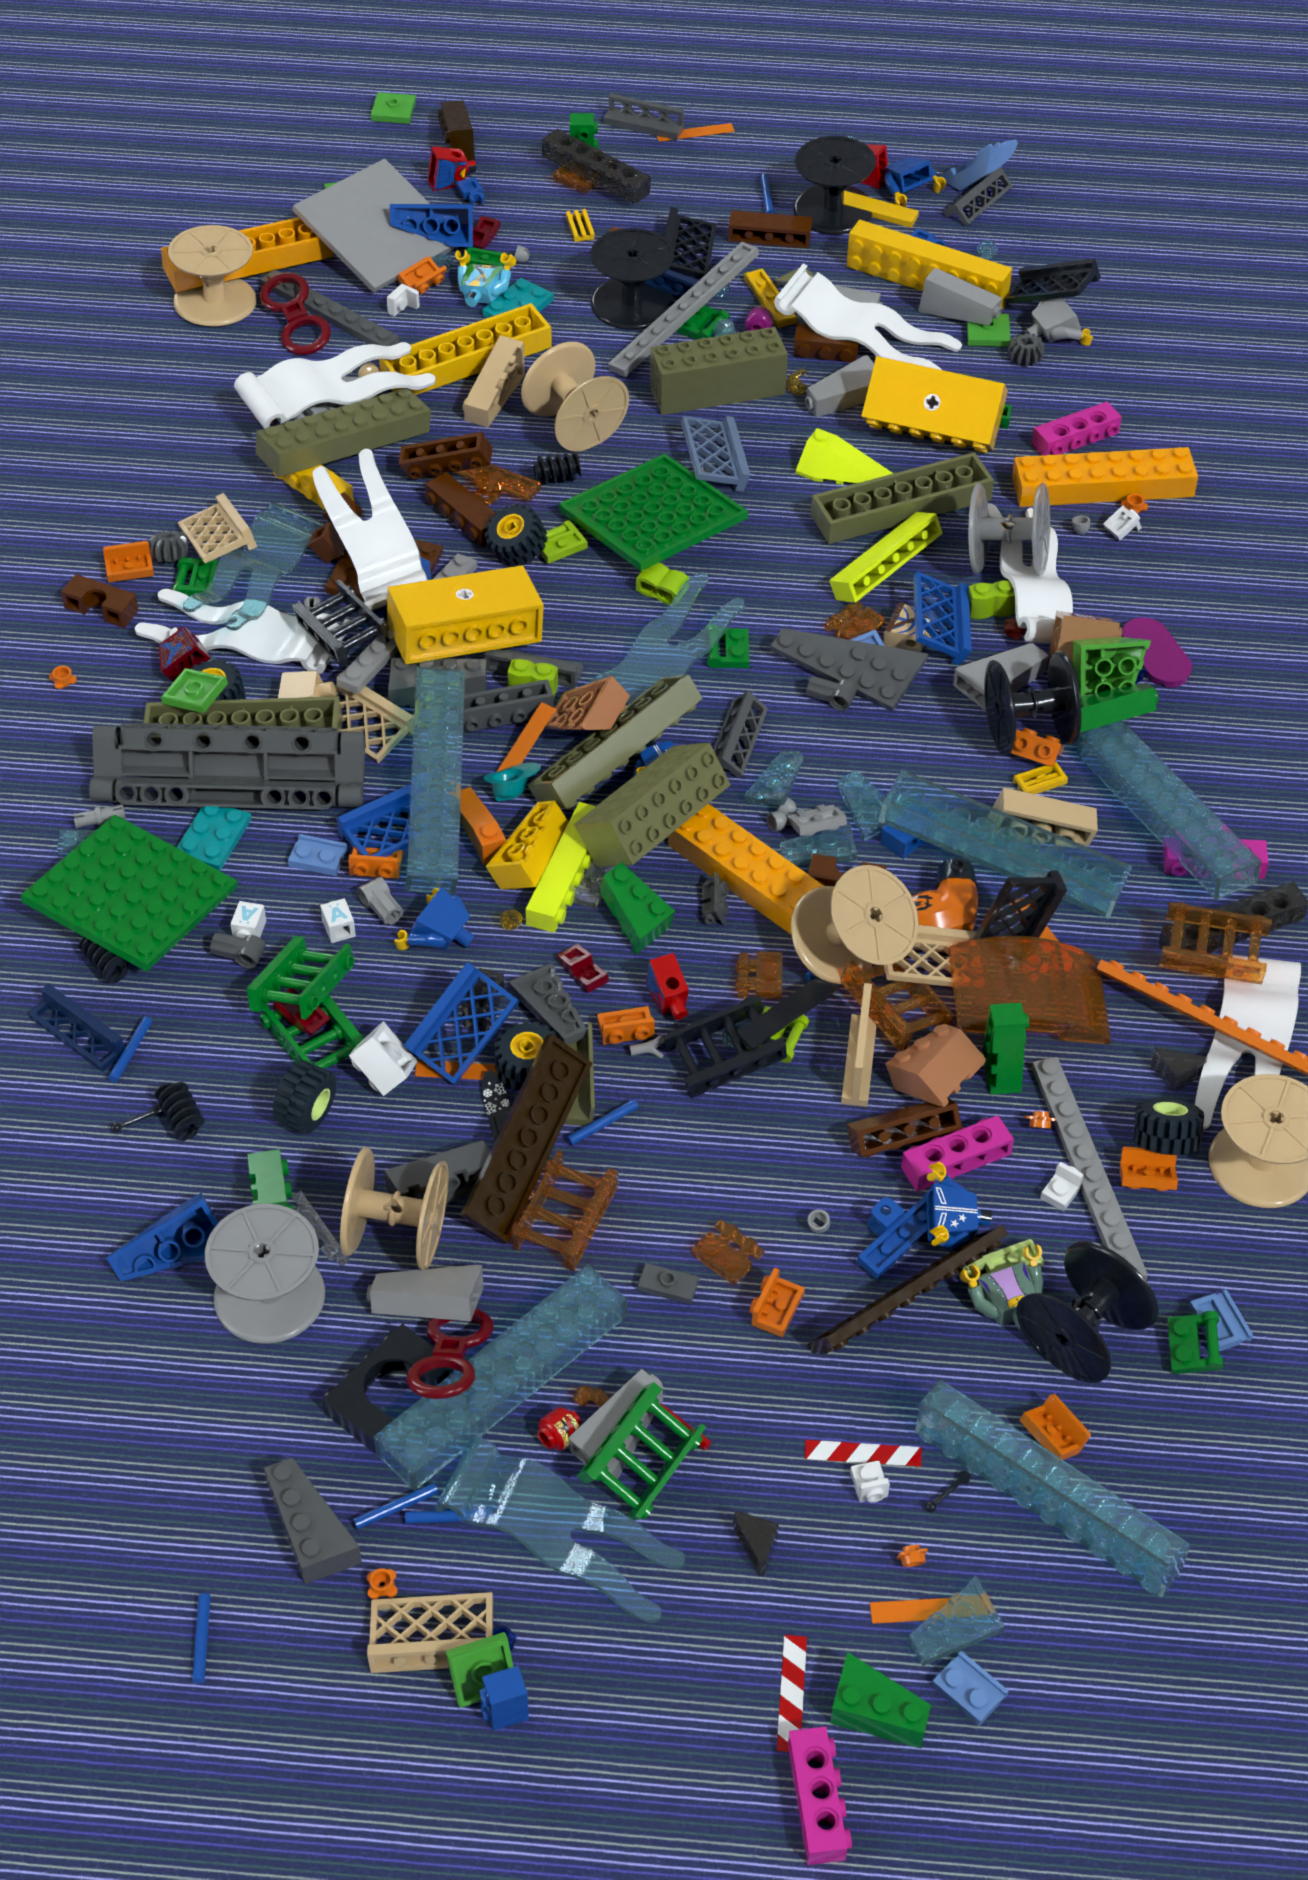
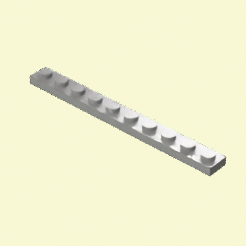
M741 242L608 363L609 370L624 377L631 373L650 355V347L660 346L759 255L758 248Z
M457 553L433 579L471 574L477 569V560ZM390 630L387 631L390 641L385 643L378 636L337 678L338 687L358 694L391 660L399 649Z
M1058 1057L1032 1062V1071L1051 1118H1056V1121H1053L1068 1160L1071 1166L1083 1174L1080 1189L1103 1246L1125 1258L1147 1280V1271Z

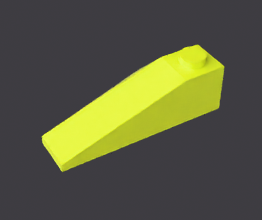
M818 428L807 440L796 469L797 475L813 481L823 482V479L835 480L836 484L843 485L844 482L860 483L894 474L837 435Z

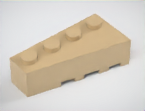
M499 336L468 397L463 402L462 410L464 411L465 421L484 427L490 426L525 376L524 342Z
M1003 787L986 818L987 841H996V838H1008V842H1018V839H1033V843L1039 844L1052 840L1058 845L1089 846L1098 831L1097 808Z

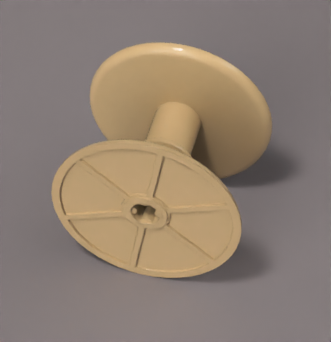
M205 225L188 229L171 241L168 248L171 262L183 272L199 276L200 280H203V287L175 293L174 308L182 318L198 325L223 326L244 319L254 310L257 297L253 288L239 278L224 282L223 277L241 269L250 260L253 246L245 234L226 226Z
M579 342L561 343L544 352L528 370L521 390L522 401L528 411L537 416L557 415L555 419L556 438L562 447L570 451H584L607 440L622 423L629 405V393L622 381L610 376L593 378L595 374L594 355L586 345Z
M862 865L844 873L837 881L835 887H818L804 894L797 902L792 914L791 935L799 958L814 975L827 982L849 984L861 979L873 964L889 965L907 956L917 938L918 914L910 892L895 875L881 867Z
M1260 1074L1239 1081L1228 1091L1222 1103L1221 1118L1224 1128L1215 1136L1210 1145L1208 1153L1210 1171L1218 1185L1227 1194L1240 1202L1260 1208H1278L1290 1205L1300 1200L1308 1192V1086L1293 1078L1277 1074Z
M362 1148L354 1162L344 1198L340 1227L342 1254L350 1256L356 1251L362 1239L368 1218L389 1222L391 1227L395 1223L418 1227L416 1260L421 1270L428 1269L438 1246L445 1216L449 1183L447 1162L440 1161L436 1164L430 1175L424 1198L417 1199L401 1196L400 1191H396L394 1194L373 1191L375 1177L374 1155L370 1148Z

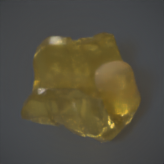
M799 369L788 376L786 385L792 394L799 395L807 391L808 385L799 380L800 376L807 374L806 370Z

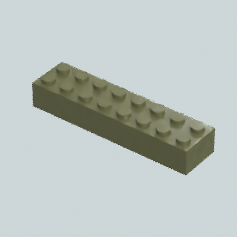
M408 388L399 389L256 431V455L278 477L358 454L363 449L371 450L428 433L431 410Z
M973 452L812 495L811 517L828 544L898 526L916 512L939 515L970 506L972 492L976 483L983 485L987 501H991L994 479L976 453Z
M689 674L662 677L626 706L624 711L619 714L611 730H595L527 784L537 802L555 800L559 808L567 810L574 807L578 803V798L591 793L598 782L607 780L612 776L611 772L626 765L629 762V757L645 750L646 744L649 741L661 737L664 729L674 726L680 721L679 717L693 711L697 707L696 704L703 698Z
M339 696L214 700L205 713L165 705L162 702H147L144 723L330 727L341 731L342 711ZM150 734L154 742H161V737L158 734ZM199 735L201 742L205 744L211 742L207 735ZM248 736L249 742H259L256 736ZM305 737L297 738V742H308Z

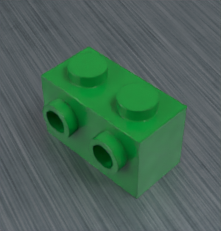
M570 113V159H594V151H598V138H594V134H598V122H594V113Z

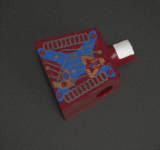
M186 627L171 629L169 632L170 637L159 645L161 672L173 682L185 668L192 670L194 665H200L201 662H207L211 659L201 641Z

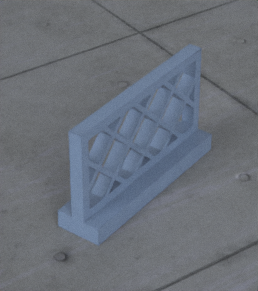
M682 416L681 424L696 479L733 484L735 491L743 492L751 475L734 417L726 416L724 421ZM689 425H694V426H696V427L698 428V430L696 431L694 428H692V427L689 426ZM710 428L718 429L719 432L716 433ZM704 432L705 434H707V435L710 436L711 438L708 439V438H706L705 436H703L701 433ZM696 438L697 440H699V441L702 442L703 444L700 445V444H698L697 442H695L693 439ZM714 441H717V442H718L719 444H721L723 447L720 448L718 445H716V444L713 443V442H714ZM706 447H709V448H710L711 450H713L715 453L712 454L711 452H709V451H708L707 449H705V448H706ZM697 453H701L706 459L704 460ZM720 455L725 460H727V462H723L721 459L718 458V456ZM712 461L713 463H715V464H716L717 466H719V467H718V468H715V467H714L713 465H711L709 462ZM704 467L711 473L702 472L701 468ZM724 470V471H726L727 473H729L731 476L725 475V474L722 473L721 471Z

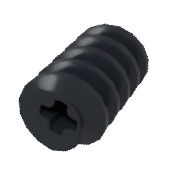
M573 452L571 458L568 453H564L563 459H561L559 454H555L554 461L550 455H546L545 462L541 456L537 457L536 463L533 461L537 485H540L541 478H544L546 484L549 483L550 477L553 478L555 483L558 481V476H561L563 481H566L567 475H570L572 481L575 480L576 474H579L581 478L580 460L577 452Z
M85 937L81 939L78 948L107 983H117L126 976L128 972L127 967L130 962Z
M184 1082L168 1083L155 1091L158 1104L162 1108V1112L166 1116L172 1132H174L173 1135L179 1141L193 1138L205 1121L203 1116L200 1115L199 1108L196 1107L195 1100L192 1099V1093L188 1091V1085Z

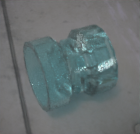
M729 319L719 320L713 327L715 336L737 333L733 322Z

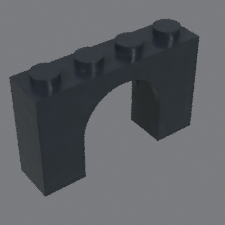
M402 1323L396 1330H391L376 1349H371L356 1368H351L336 1387H331L325 1393L322 1399L325 1415L376 1454L395 1435L393 1419L372 1404L366 1397L369 1386L376 1379L387 1374L398 1373L407 1375L413 1364L423 1358L433 1356L434 1347ZM448 1367L431 1369L422 1374L419 1379L427 1385L445 1386L454 1377V1370Z

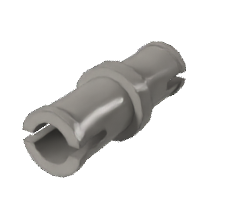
M123 804L107 808L99 806L95 807V810L73 813L76 829L96 824L102 826L113 815L126 819Z

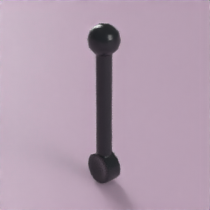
M157 1104L151 1111L121 1123L114 1122L111 1125V1130L117 1133L121 1128L152 1115L161 1116L163 1115L162 1108Z
M961 1471L958 1479L936 1499L925 1504V1509L928 1512H934L937 1505L962 1483L967 1484L970 1481V1473L968 1471Z

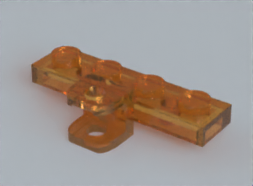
M493 464L477 469L473 468L454 472L474 480V486L479 487L474 495L485 505L493 504L501 496V491L530 501L541 490V482Z

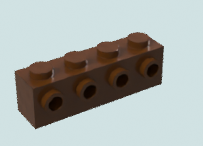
M482 432L401 446L399 466L410 480L433 475L437 476L445 472L477 469L491 465L493 447Z
M947 1097L949 1103L945 1107L924 1102L846 1124L851 1150L861 1157L876 1155L877 1152L898 1149L902 1145L923 1142L927 1138L948 1135L952 1131L962 1129L958 1104Z

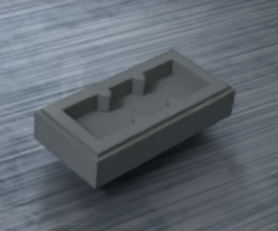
M645 1263L637 1291L691 1305L699 1283V1277Z

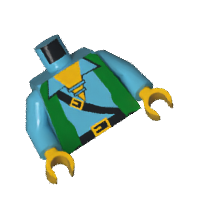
M457 250L455 257L460 262V266H458V285L460 292L464 294L465 302L468 306L475 307L477 303L490 304L508 289L512 272L510 268L516 264V259L512 254L508 256L506 253H502L500 261L504 266L469 264L467 267L466 264L471 259L469 253L465 250V255L461 258V253Z

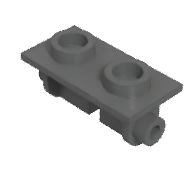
M714 872V880L707 879L702 885V900L704 902L702 904V919L706 924H713L715 921L720 920L723 926H726V915L729 914L726 895L729 894L726 881H722L717 872Z

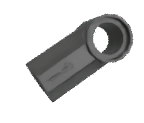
M811 676L806 689V695L828 701L838 711H846L857 693L856 685L849 680H840L836 683L816 676Z
M218 932L212 938L210 951L211 954L234 959L240 966L246 969H254L266 948V944L260 937L255 935H247L245 938H240Z

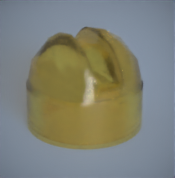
M514 909L504 911L500 917L501 925L507 930L519 928L522 924L521 913Z

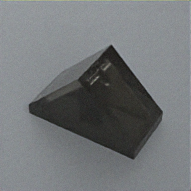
M1155 1047L1150 1067L1175 1092L1200 1078L1203 1066L1207 1063V1057Z
M738 1511L733 1516V1529L760 1577L766 1572L777 1542L779 1524Z

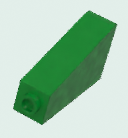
M1142 683L1080 696V732L1156 711V703L1159 700L1157 690L1148 683Z

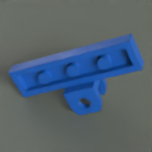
M926 1195L906 1213L895 1201L887 1197L882 1198L872 1207V1216L868 1218L867 1225L879 1238L857 1257L856 1262L876 1280L928 1233Z

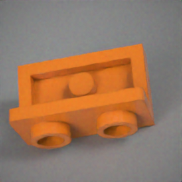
M427 256L399 273L396 279L401 284L417 290L422 295L431 285H438L445 279L444 275L447 268L445 265L439 268L431 257Z
M148 541L103 547L108 583L154 576Z
M1023 728V731L1016 729V739L1011 754L1051 767L1055 765L1057 756H1061L1064 746L1059 743L1060 739L1048 735L1044 739L1036 736V731Z
M353 846L352 854L349 855L348 859L349 875L399 879L403 861V850H398L389 857L360 855ZM367 847L366 851L369 855L379 852L380 848Z
M648 1006L597 1014V1022L603 1045L654 1037L655 1022L654 1018L650 1015Z
M1123 1147L1119 1167L1122 1186L1131 1189L1153 1188L1158 1191L1177 1190L1178 1178L1175 1169L1177 1155L1155 1153L1144 1148Z
M774 1268L770 1276L766 1275L760 1288L762 1293L759 1298L754 1297L749 1313L752 1314V1326L783 1338L804 1296L805 1287L779 1278L780 1269Z
M1056 1394L1049 1395L1042 1406L1024 1412L1019 1419L1028 1432L1034 1436L1048 1455L1056 1462L1079 1454L1091 1437V1433Z

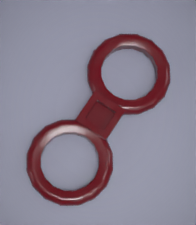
M281 273L268 279L262 286L260 292L261 302L267 309L284 314L288 323L283 328L281 339L283 346L289 352L296 355L316 353L328 343L331 335L330 325L324 318L307 313L303 305L309 294L307 281L295 273ZM291 282L300 287L299 294L289 302L276 303L269 298L271 290L281 283ZM314 324L322 330L318 340L309 345H297L290 340L293 331L302 325Z
M475 1309L472 1321L479 1323L481 1328L475 1333L463 1337L447 1336L439 1331L442 1325L454 1320L432 1318L428 1322L426 1334L431 1342L436 1345L433 1350V1356L416 1362L407 1372L406 1383L412 1392L424 1398L447 1399L458 1396L471 1387L475 1381L476 1371L472 1364L464 1359L468 1348L480 1345L488 1340L493 1333L494 1322L487 1313L480 1309ZM443 1367L456 1369L463 1374L458 1381L445 1386L427 1385L419 1379L425 1372Z

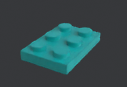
M520 278L483 309V316L490 318L530 303L540 312L554 300V293Z
M202 807L177 848L221 871L252 820L251 813L231 807Z

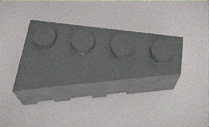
M391 658L388 695L389 701L398 707L409 705L410 708H415L418 703L433 701L436 704L437 701H445L446 699L454 698V696L487 691L486 659L449 658L405 664L403 658Z
M481 1140L385 1170L387 1193L394 1194L396 1191H400L401 1196L423 1199L434 1167L438 1162L446 1161L449 1172L446 1203L448 1204L471 1193L491 1151L485 1142Z
M293 1458L264 1468L269 1491L304 1584L362 1564L358 1544Z

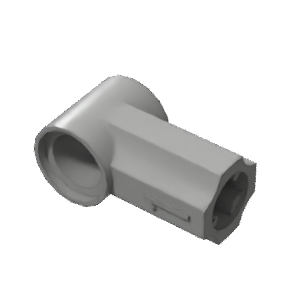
M378 877L357 888L361 902L365 907H371L384 924L392 925L398 922L399 918L403 915V909L391 896L389 887L382 877Z

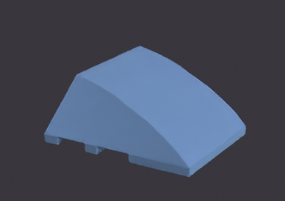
M1015 139L1001 144L1000 142L995 145L988 144L976 152L977 156L963 165L949 169L939 177L945 178L946 184L960 191L964 190L1000 168L1012 156L1018 142Z

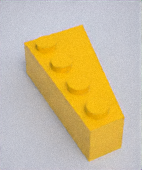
M555 800L537 802L486 865L487 870L500 889L536 887L569 823Z

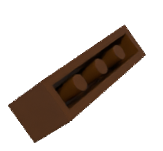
M731 210L728 242L809 249L812 217Z
M447 472L425 483V499L427 503L440 511L443 517H447L454 523L456 528L466 533L472 541H475L481 547L487 545V539L485 538V532L487 531L485 528L487 524H490L489 519L496 515L495 512Z

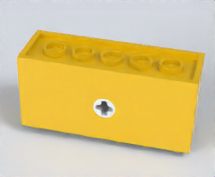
M876 356L861 417L870 428L881 430L882 427H887L892 433L902 434L905 431L915 438L923 439L924 436H928L937 443L944 444L946 440L953 443V446L966 448V445L974 447L975 451L987 453L988 450L993 451L1008 389L1004 383Z
M523 565L387 587V624L405 664L542 642L544 604Z

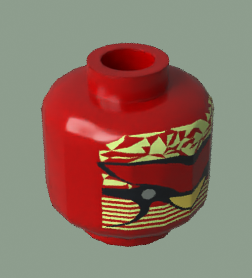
M564 1407L555 1408L540 1419L538 1424L539 1430L537 1431L539 1440L547 1449L557 1451L565 1449L569 1446L568 1438L580 1427V1417L573 1410H567Z

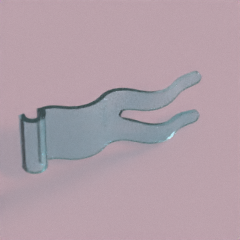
M275 502L270 503L269 512L262 510L250 526L257 547L249 551L243 545L222 555L209 587L204 592L193 594L184 601L183 609L186 612H195L205 604L217 603L223 600L232 590L241 571L250 570L252 573L246 599L242 607L235 610L228 618L226 628L236 631L247 622L257 620L265 612L279 577L290 573L297 566L314 530L326 523Z
M696 573L682 586L669 608L660 617L652 620L645 626L625 659L615 668L590 680L591 683L613 676L630 695L625 704L627 706L662 677L685 675L690 666L697 659L706 655L719 641L732 619L744 610V600L735 598L717 611L708 625L692 639L675 646L668 644L669 639L679 631L685 622L697 595L709 581L706 573Z
M482 1438L470 1440L435 1506V1511L443 1513L445 1508L455 1511L458 1515L457 1520L476 1526L495 1528L513 1536L540 1561L553 1570L592 1585L608 1596L625 1612L648 1623L659 1621L661 1618V1608L640 1595L608 1561L592 1550L571 1540V1533L581 1531L614 1538L632 1547L650 1561L669 1568L681 1569L685 1564V1555L681 1551L661 1543L630 1517L617 1510L588 1501L570 1488L556 1473L538 1462L499 1454L495 1445Z

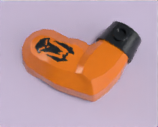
M952 858L946 860L938 867L936 890H927L912 896L917 909L918 924L974 931L978 910V886L974 867L965 859Z

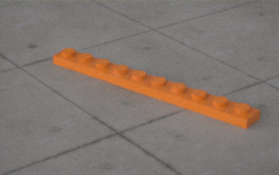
M1101 959L1097 969L1102 975L1308 1076V1056L1296 1050L1292 1054L1284 1050L1285 1045L1279 1041L1271 1039L1268 1042L1260 1038L1262 1036L1260 1032L1250 1027L1244 1030L1237 1026V1021L1228 1016H1224L1221 1019L1215 1016V1011L1208 1006L1201 1004L1199 1008L1191 1004L1192 999L1181 993L1175 996L1168 992V987L1159 982H1155L1154 985L1146 982L1147 977L1136 971H1133L1132 974L1124 971V966L1114 960H1110L1108 963Z

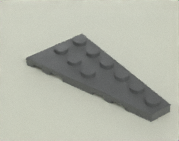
M785 628L781 629L770 645L771 651L832 682L838 683L840 680L853 682L857 687L856 694L891 712L894 711L928 659L927 653Z

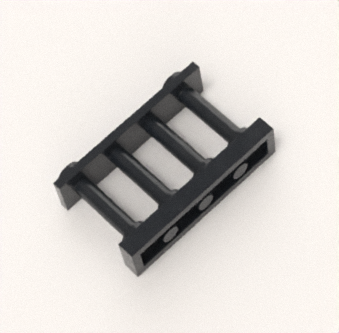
M339 579L336 581L339 590L337 595L313 608H306L300 601L292 605L298 624L342 668L349 664L347 653H349L351 648L375 635H378L385 643L389 642L390 639L387 633L389 627L386 621L374 614L355 595L350 585L346 586ZM343 601L347 604L344 608L324 619L316 618V616ZM354 612L358 615L355 619L335 630L327 629V627ZM365 623L369 626L368 629L344 642L338 640V638Z
M760 995L754 998H746L740 1004L683 1028L672 1029L663 1036L667 1052L677 1049L689 1073V1076L685 1078V1084L690 1098H694L787 1058L786 1044L782 1037L776 1040L769 1038L761 1046L751 1051L747 1050L744 1042L735 1034L738 1030L734 1024L747 1018L751 1022L759 1017V1013L763 1012ZM724 1028L738 1053L736 1057L729 1060H723L710 1035ZM700 1038L714 1064L703 1071L698 1069L686 1045Z

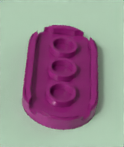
M1135 618L1124 625L1122 637L1151 640L1149 649H1146L1142 667L1143 673L1151 682L1157 685L1158 683L1164 684V687H1178L1187 682L1192 670L1191 661L1163 624L1150 618Z

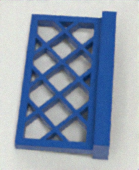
M916 571L913 575L916 642L951 655V663L960 666L972 652L968 585L960 582L957 587H954ZM922 583H925L929 587V590H927ZM940 590L949 593L948 598ZM932 593L940 600L939 602L933 598ZM922 597H924L927 600L930 606H927L925 604V602L922 600ZM942 605H944L945 608L949 611V614H947L944 611V609L941 607ZM934 609L941 618L938 619L931 610ZM925 613V615L930 619L931 622L928 623L927 620L922 616V614ZM942 622H945L948 625L950 631L946 629ZM935 626L940 631L941 635H938V633L932 627ZM926 630L931 638L924 636L923 631ZM945 638L951 646L947 645L943 639Z
M423 779L337 817L339 836L343 840L347 839L360 855L389 857L398 850H404L454 826V821L427 791V784ZM425 802H428L430 805L429 809L416 807ZM403 812L410 813L408 819L395 817ZM414 814L427 816L425 822L412 820ZM431 817L441 818L444 821L439 824L429 823ZM381 822L388 823L387 829L374 826ZM398 824L406 827L404 832L391 830L392 825ZM410 827L423 829L418 834L408 833ZM360 832L367 833L365 839L355 837L354 835ZM371 834L384 835L383 842L370 840ZM389 836L402 838L401 842L396 844L387 843ZM367 846L380 848V851L369 855L366 848Z
M467 962L403 1046L456 1086L520 1001ZM481 978L487 983L488 994L475 996L474 986ZM492 987H493L495 990H497L498 992H497V993H493V992H492ZM505 996L511 1001L504 1010L495 1011L494 997ZM489 998L490 1012L477 1014L475 1000ZM471 1001L472 1015L459 1017V1005L463 1002ZM491 1017V1028L488 1031L479 1032L477 1019ZM473 1019L474 1033L461 1035L459 1021ZM455 1022L456 1036L442 1038L443 1026L446 1023ZM475 1038V1049L470 1053H463L461 1040ZM457 1040L458 1054L444 1056L443 1042ZM439 1043L440 1057L429 1059L423 1054L430 1044ZM459 1059L460 1068L454 1076H451L446 1072L445 1061ZM440 1061H441V1067L438 1066V1065H437L436 1063H434V1062H440Z

